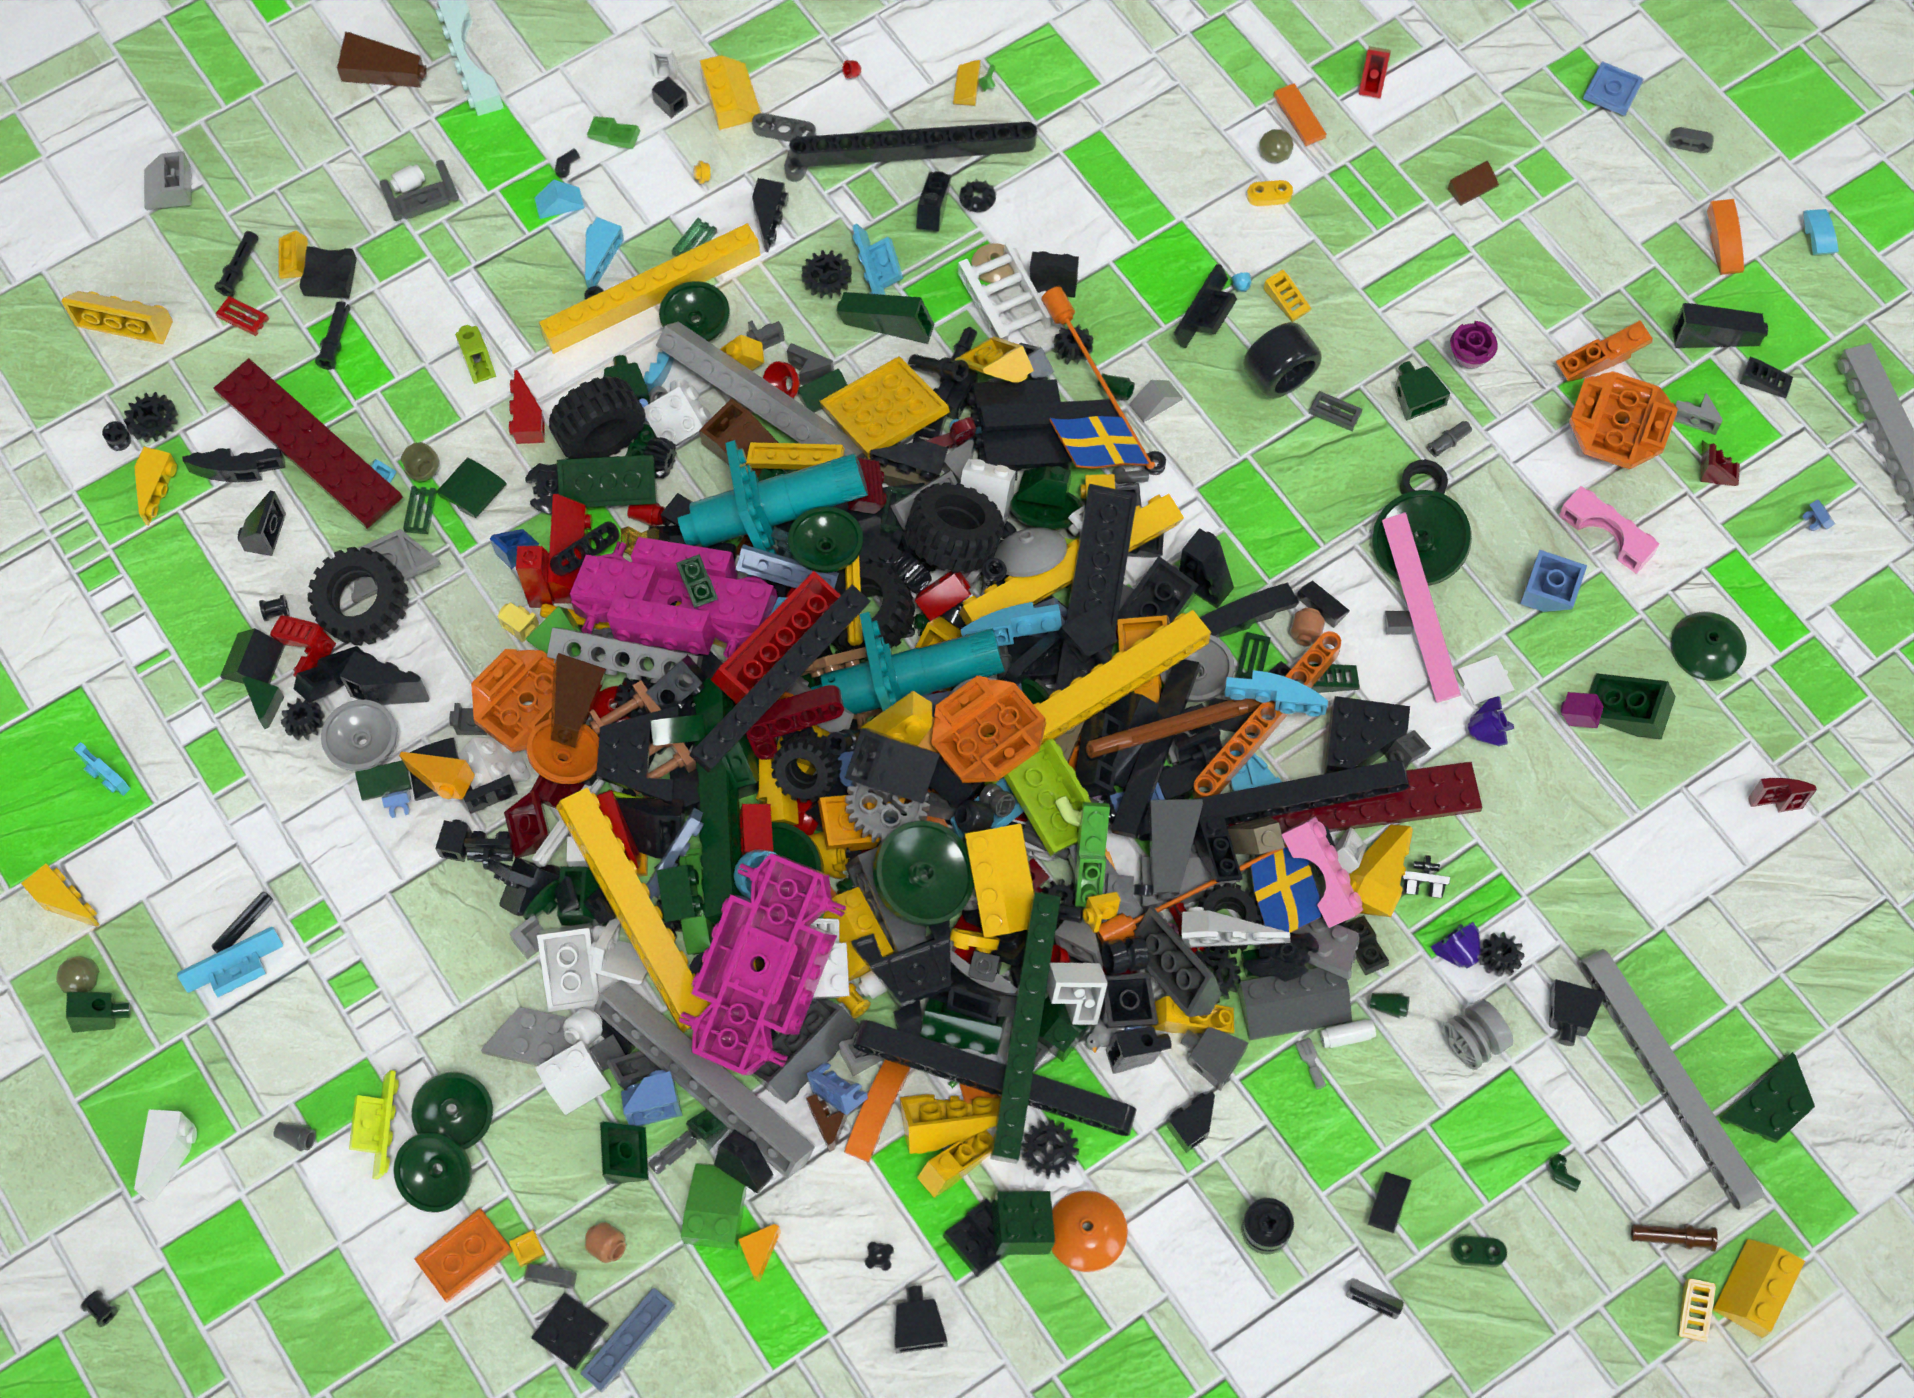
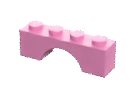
M1582 486L1563 504L1559 517L1577 530L1586 527H1599L1610 532L1619 546L1617 560L1636 574L1654 556L1659 546V543L1652 535L1644 533L1636 527L1633 521L1621 516L1614 507L1605 504L1597 498L1595 493L1586 490Z
M1316 816L1281 834L1293 858L1308 859L1321 869L1326 881V890L1317 906L1328 927H1333L1357 916L1363 910L1362 900L1359 894L1352 889L1350 876L1345 869H1342L1338 861V853L1335 847L1330 845L1326 838V829L1321 822H1318Z

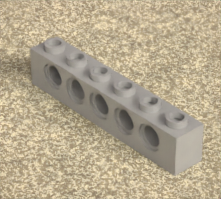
M552 627L547 657L554 658V663L558 653L605 668V674L617 675V671L627 673L626 678L641 680L642 676L651 678V683H656L668 672V665L672 661L677 664L687 654L700 668L703 656L655 646H645L630 641H619L614 638L559 627ZM574 643H578L581 646V653L578 656L573 655L571 651ZM599 647L605 651V658L602 661H599L595 655ZM623 652H626L630 657V661L626 666H623L619 660ZM647 657L652 658L654 661V667L650 671L644 667V660ZM684 673L683 679L685 682L693 683L692 677Z

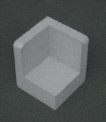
M536 916L530 917L509 933L511 940L527 960L539 951L537 934L540 930H544Z

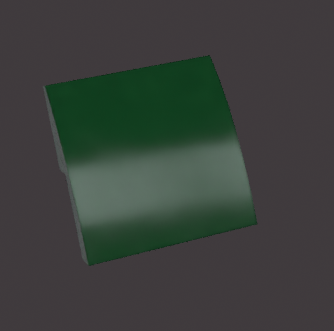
M467 457L436 492L441 498L455 504L461 512L477 518L507 483L488 468Z

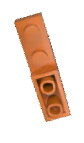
M1640 320L1602 341L1599 339L1592 341L1556 361V364L1567 381L1585 378L1630 359L1632 353L1651 344L1653 338Z

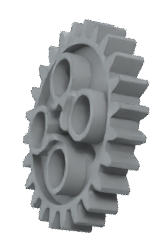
M852 781V784L855 787L848 786L847 793L850 795L845 797V803L850 805L846 806V813H852L848 821L849 823L856 822L854 825L855 831L863 829V838L871 834L873 843L878 837L881 838L882 842L890 832L901 825L912 821L927 820L928 814L924 811H929L930 804L926 803L929 800V794H926L924 803L912 800L909 804H903L899 801L902 797L854 781ZM865 803H873L876 807L868 810L863 805ZM887 817H893L897 820V822L893 824H888L884 821V819Z

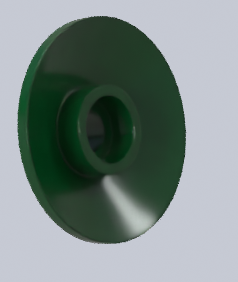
M559 879L548 884L532 900L524 912L523 918L525 920L532 916L537 917L544 912L549 915L558 906V903L555 901V889L559 885Z

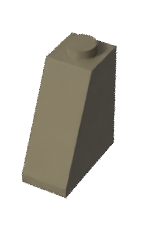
M1270 816L1227 827L1235 854H1263L1285 848L1279 822Z

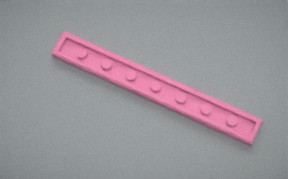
M1405 512L1383 519L1382 522L1436 702L1439 703L1461 696L1407 514Z

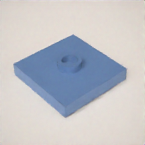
M1602 61L1583 99L1626 116L1644 78Z

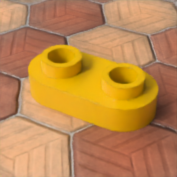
M1285 180L1254 182L1247 190V200L1254 206L1286 204L1292 199L1293 195L1292 185Z
M952 928L950 940L954 942L953 946L968 950L969 946L976 947V950L991 954L992 950L998 949L1000 939L995 936L984 938L983 933Z

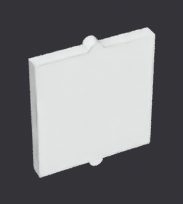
M1497 655L1457 669V673L1464 685L1463 690L1467 691L1474 706L1487 702L1490 698L1500 697L1515 690L1507 676L1508 671L1504 670Z

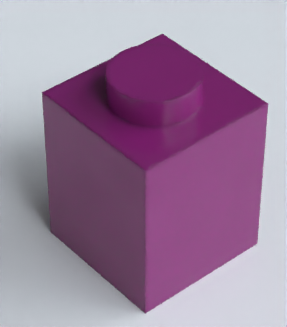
M1568 692L1566 700L1561 705V715L1569 726L1598 728L1604 706L1597 694Z

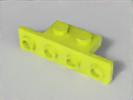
M393 1070L384 1075L381 1099L357 1095L354 1100L349 1150L375 1153L372 1179L376 1180L388 1172L390 1158L386 1157L387 1147H390L393 1138V1132L389 1130L390 1121H393L396 1106L392 1105L393 1095H396L399 1084L398 1079H395L396 1071Z

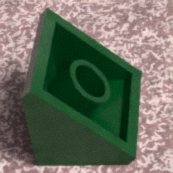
M600 1122L602 1173L607 1185L649 1180L646 1127Z

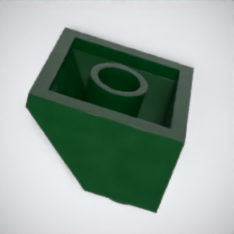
M1045 466L1024 470L1017 500L1065 507L1071 483V470L1059 466Z
M1048 995L1044 1000L1038 1041L1046 1046L1050 1053L1064 1062L1092 1025H1072L1065 1004H1052Z

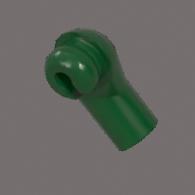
M1555 1154L1549 1160L1552 1179L1555 1183L1576 1193L1581 1180L1568 1174L1566 1157L1562 1154Z

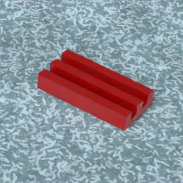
M230 296L227 297L215 313L217 318L254 336L258 335V329L264 327V321L267 322L269 320L267 314ZM229 305H232V306H234V307H236V308H238V309H240V310H242V311H244V312H246V313H248V314H250V315H252V316L258 318V320H255V319H253V318H251V317H248V316H246L244 313H242V312H240V311H236V310H234V309H232V308H230V307H228V306H229Z

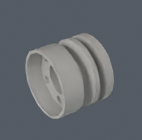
M1479 999L1467 1007L1465 1015L1456 1014L1453 1019L1443 1023L1444 1035L1459 1059L1472 1070H1476L1482 1066V1063L1490 1061L1491 1053L1499 1055L1511 1047L1514 1042L1509 1026L1502 1015L1485 999Z

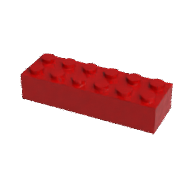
M813 571L717 669L711 681L738 704L841 595Z

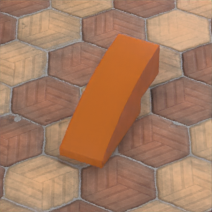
M1734 199L1711 201L1707 210L1712 229L1710 239L1720 275L1743 273V245Z

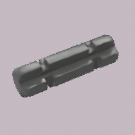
M689 1131L679 1137L680 1141L675 1140L659 1153L661 1155L659 1158L656 1156L649 1161L648 1164L654 1173L660 1174L666 1169L665 1166L667 1164L670 1166L685 1154V1149L688 1148L690 1150L696 1145L697 1141Z

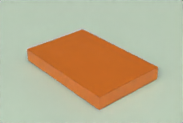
M479 1208L414 1258V1260L447 1303L513 1252V1250L482 1209Z

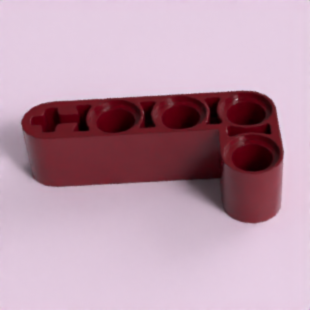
M827 685L776 701L747 732V737L757 758L761 760L774 758L778 752L775 737L839 718L844 712L841 690L837 686Z

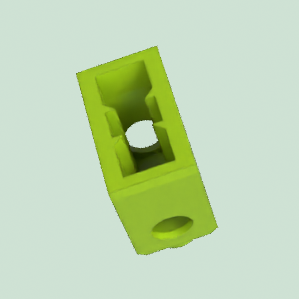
M464 325L460 327L455 336L473 383L477 384L496 377L478 326ZM480 354L481 361L475 363L472 355Z

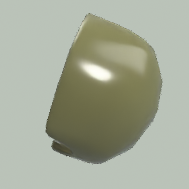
M1272 129L1266 132L1259 143V151L1262 158L1270 163H1280L1288 160L1294 150L1291 136L1282 129Z
M423 442L413 443L404 450L401 456V462L405 468L404 472L409 478L421 482L427 481L436 475L440 464L437 453Z
M82 956L68 958L59 966L56 977L57 983L64 993L88 992L96 986L97 974L100 971L91 959Z

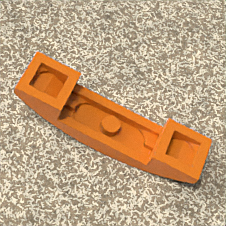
M889 1060L884 1061L868 1092V1099L864 1101L844 1151L846 1154L865 1162H870L898 1093L902 1090L911 1070L910 1067Z

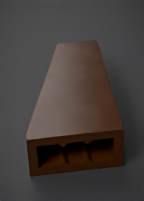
M345 32L337 65L341 82L421 88L422 80L427 75V67L423 65L420 55L351 32Z
M558 653L553 672L551 740L574 748L576 747L590 715L589 712L592 710L602 688L606 672L605 668Z

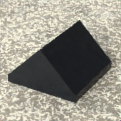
M256 628L240 632L236 636L220 677L244 684L242 678L247 676L270 684L285 645Z
M1150 973L1105 975L1107 987L1099 1017L1106 1028L1158 1024Z

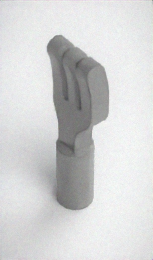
M1307 1038L1300 1042H1295V1047L1301 1060L1309 1067V1072L1316 1089L1324 1088L1326 1083L1319 1067L1316 1065L1315 1058L1317 1053L1311 1039Z

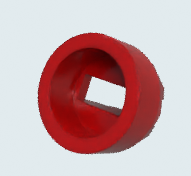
M844 61L842 72L845 78H856L861 74L862 67L857 61Z

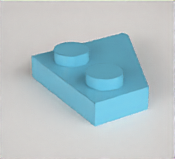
M80 742L73 749L86 765L84 770L94 779L98 776L103 779L102 785L110 792L118 791L124 796L130 790L127 783L100 758L97 759L83 743Z
M1237 750L1230 752L1233 756L1238 757L1242 755V753ZM1254 753L1230 781L1233 792L1280 783L1281 780L1279 777L1276 778L1267 768L1268 765L1265 761Z

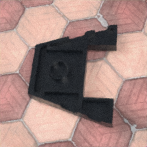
M679 706L601 726L597 778L625 789L629 788L638 791L650 798L654 797L663 800L664 803L673 804L674 780L648 778L651 740L650 720L679 717Z
M950 919L941 924L929 926L933 941L886 957H882L874 933L851 941L852 947L902 1007L951 990Z

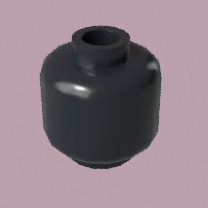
M966 800L957 808L955 821L962 832L972 833L990 829L994 821V814L987 802Z

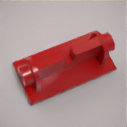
M322 631L314 648L306 647L304 652L307 656H301L296 667H294V677L299 672L317 667L319 658L331 654L336 643L324 631Z

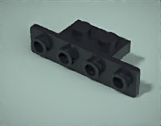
M1221 264L1215 265L1174 331V335L1182 348H1187L1196 331L1216 335L1237 301L1234 293L1222 291L1228 281V277Z

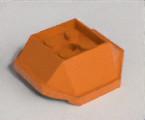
M1612 371L1584 379L1569 422L1583 454L1632 469L1663 453L1678 408L1674 403L1670 402L1659 386Z
M505 649L471 683L475 724L511 752L526 750L527 740L531 731L541 722L552 718L554 659L547 657V654L542 650L517 651L516 649ZM527 701L533 702L530 705H523Z
M976 676L935 706L931 744L962 783L998 781L1039 752L1046 727V719L1015 683ZM989 733H995L991 737H985Z

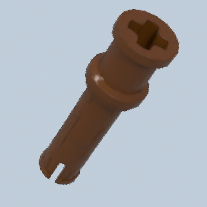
M1632 1224L1631 1241L1683 1245L1684 1248L1692 1250L1693 1247L1709 1248L1710 1251L1715 1252L1718 1233L1717 1228L1712 1226L1710 1229L1694 1228L1693 1225H1687L1684 1228Z

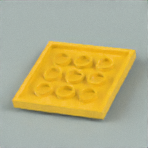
M900 356L819 401L822 409L868 459H870L871 450L891 447L950 413L948 405Z

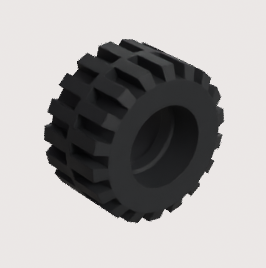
M803 731L799 735L796 733L790 739H787L775 754L771 768L774 769L772 778H777L775 784L777 788H783L782 793L785 796L790 794L792 800L796 801L800 798L801 802L807 803L809 799L811 802H814L819 797H824L835 784L841 773L842 760H838L840 755H833L827 750L826 736L822 735L820 738L817 736L818 733L813 731L810 735H808L807 731ZM796 758L810 761L815 766L817 775L804 773L798 767Z
M1225 883L1223 888H1221L1220 884L1215 885L1213 891L1208 889L1205 892V896L1201 897L1197 906L1204 908V911L1217 912L1221 909H1231L1237 912L1242 920L1261 924L1262 920L1256 897L1253 896L1251 898V891L1248 889L1242 891L1241 885L1236 884L1235 888L1231 887V883ZM1248 945L1217 947L1220 948L1221 954L1226 950H1230L1231 954H1236L1239 948L1241 951H1244ZM1216 946L1210 947V950L1214 951Z

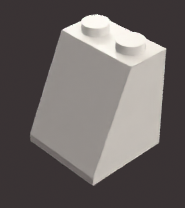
M968 459L962 471L960 484L969 489L970 487L977 489L978 493H984L988 496L989 501H993L997 505V510H1000L1005 525L1011 513L1010 504L1014 496L1016 471L1003 465L987 464L980 459Z

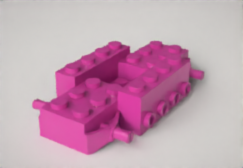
M638 537L631 554L632 562L622 557L627 545L623 542L620 543V541L616 543L612 554L601 556L586 555L570 592L575 614L586 619L581 629L584 633L588 632V634H591L595 623L609 622L614 639L619 641H630L645 646H658L668 650H681L691 654L709 655L716 637L718 640L727 643L723 653L726 658H729L736 651V648H739L771 615L778 598L774 586L767 584L760 577L751 576L737 579L738 573L732 552ZM700 554L718 600L694 609L676 563ZM675 601L682 602L681 605L678 606L670 605Z
M772 853L765 858L758 868H752L743 863L739 866V868L744 870L738 869V874L746 876L752 881L751 899L730 894V897L724 901L721 909L723 913L721 920L712 931L713 940L710 947L705 950L702 957V968L695 975L692 982V987L694 988L691 994L707 1000L711 1004L699 1017L683 1012L681 1017L684 1018H679L680 1023L692 1027V1053L742 1075H752L768 1061L781 1067L785 1065L786 1062L784 1061H787V1056L779 1054L772 1049L771 1029L783 1034H799L837 935L811 924L827 911L842 917L845 912L838 909L846 910L845 905L836 903L831 899L830 875ZM761 956L765 961V967L762 971L758 972L753 964L754 960Z

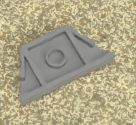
M401 529L357 548L360 551L362 547H365L373 552L377 551L402 573L403 581L441 564L435 556ZM372 577L355 579L354 592L351 593L352 601L357 603L377 594L376 580Z
M1319 918L1291 932L1295 934L1310 932L1317 940L1319 945L1318 952H1308L1310 964L1349 980L1351 978L1352 963H1355V951L1358 949L1360 941L1359 933L1340 925L1329 928L1323 918Z
M519 1007L482 1047L481 1051L485 1055L539 1066L573 1046L564 1037L563 1025L568 1017Z

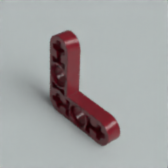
M973 418L961 419L952 424L949 433L926 441L951 449L962 445L968 440H973L976 432Z

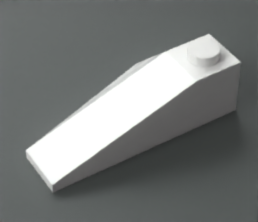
M1202 907L1188 908V912H1182V939L1189 948L1291 943L1290 932L1212 911H1204Z

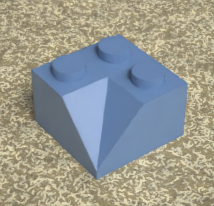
M1539 550L1520 604L1543 612L1573 609L1587 565Z
M654 1071L650 1073V1076L644 1077L640 1084L627 1087V1090L621 1091L623 1111L629 1125L643 1126L683 1116L671 1071Z

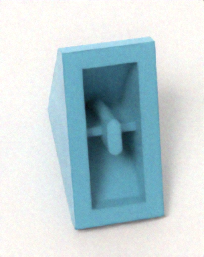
M557 180L551 181L535 197L540 219L585 209L580 188Z

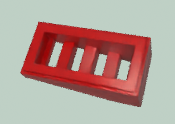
M281 615L270 635L284 645L314 648L324 628L317 623Z

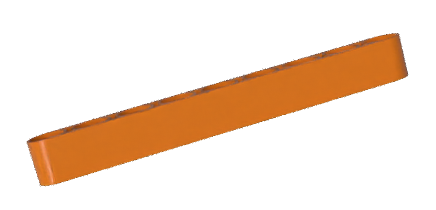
M1332 631L1324 632L1285 677L1293 680L1300 679L1304 682V685L1312 688L1316 681L1337 659L1342 641L1340 636ZM1325 644H1331V645H1333L1335 648H1334V649H1327V648L1324 647V645H1325ZM1316 662L1319 666L1312 667L1308 663ZM1275 701L1261 703L1194 781V799L1220 794L1286 718L1288 714L1275 710ZM1263 715H1270V716H1272L1274 719H1272V720H1265V719L1262 718V716H1263ZM1252 732L1258 737L1249 738L1246 734ZM1237 750L1242 755L1237 757L1233 756L1230 752ZM1221 768L1227 773L1219 775L1214 770ZM1204 786L1208 787L1211 791L1202 793L1199 791V788Z

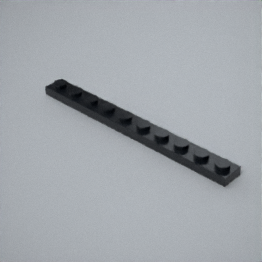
M852 584L694 748L689 756L709 773L871 601Z

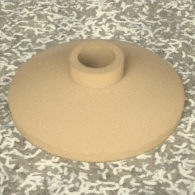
M991 243L980 247L972 257V266H979L991 261L993 258L1004 255V245ZM1008 263L979 275V279L991 284L1014 274Z

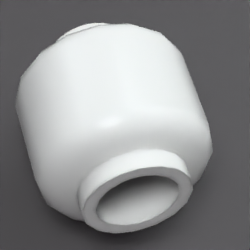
M588 1009L578 1010L564 1021L563 1030L566 1041L572 1045L580 1041H584L587 1045L591 1044L602 1034L601 1017L596 1012Z

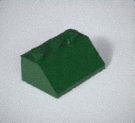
M929 998L924 1011L920 1037L938 1043L953 1045L957 1049L967 1048L979 1051L985 1055L998 1054L1007 1017H998L997 1023L992 1024L946 1009V1003Z

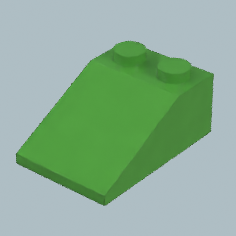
M695 1164L682 1224L681 1239L683 1243L737 1250L746 1186L714 1165Z

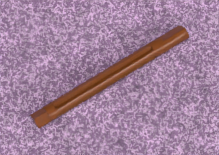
M1247 698L1243 700H1229L1091 740L1086 746V751L1090 758L1120 751L1253 712L1261 705V702Z

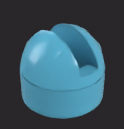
M1244 272L1232 276V282L1236 290L1247 291L1250 288V273Z

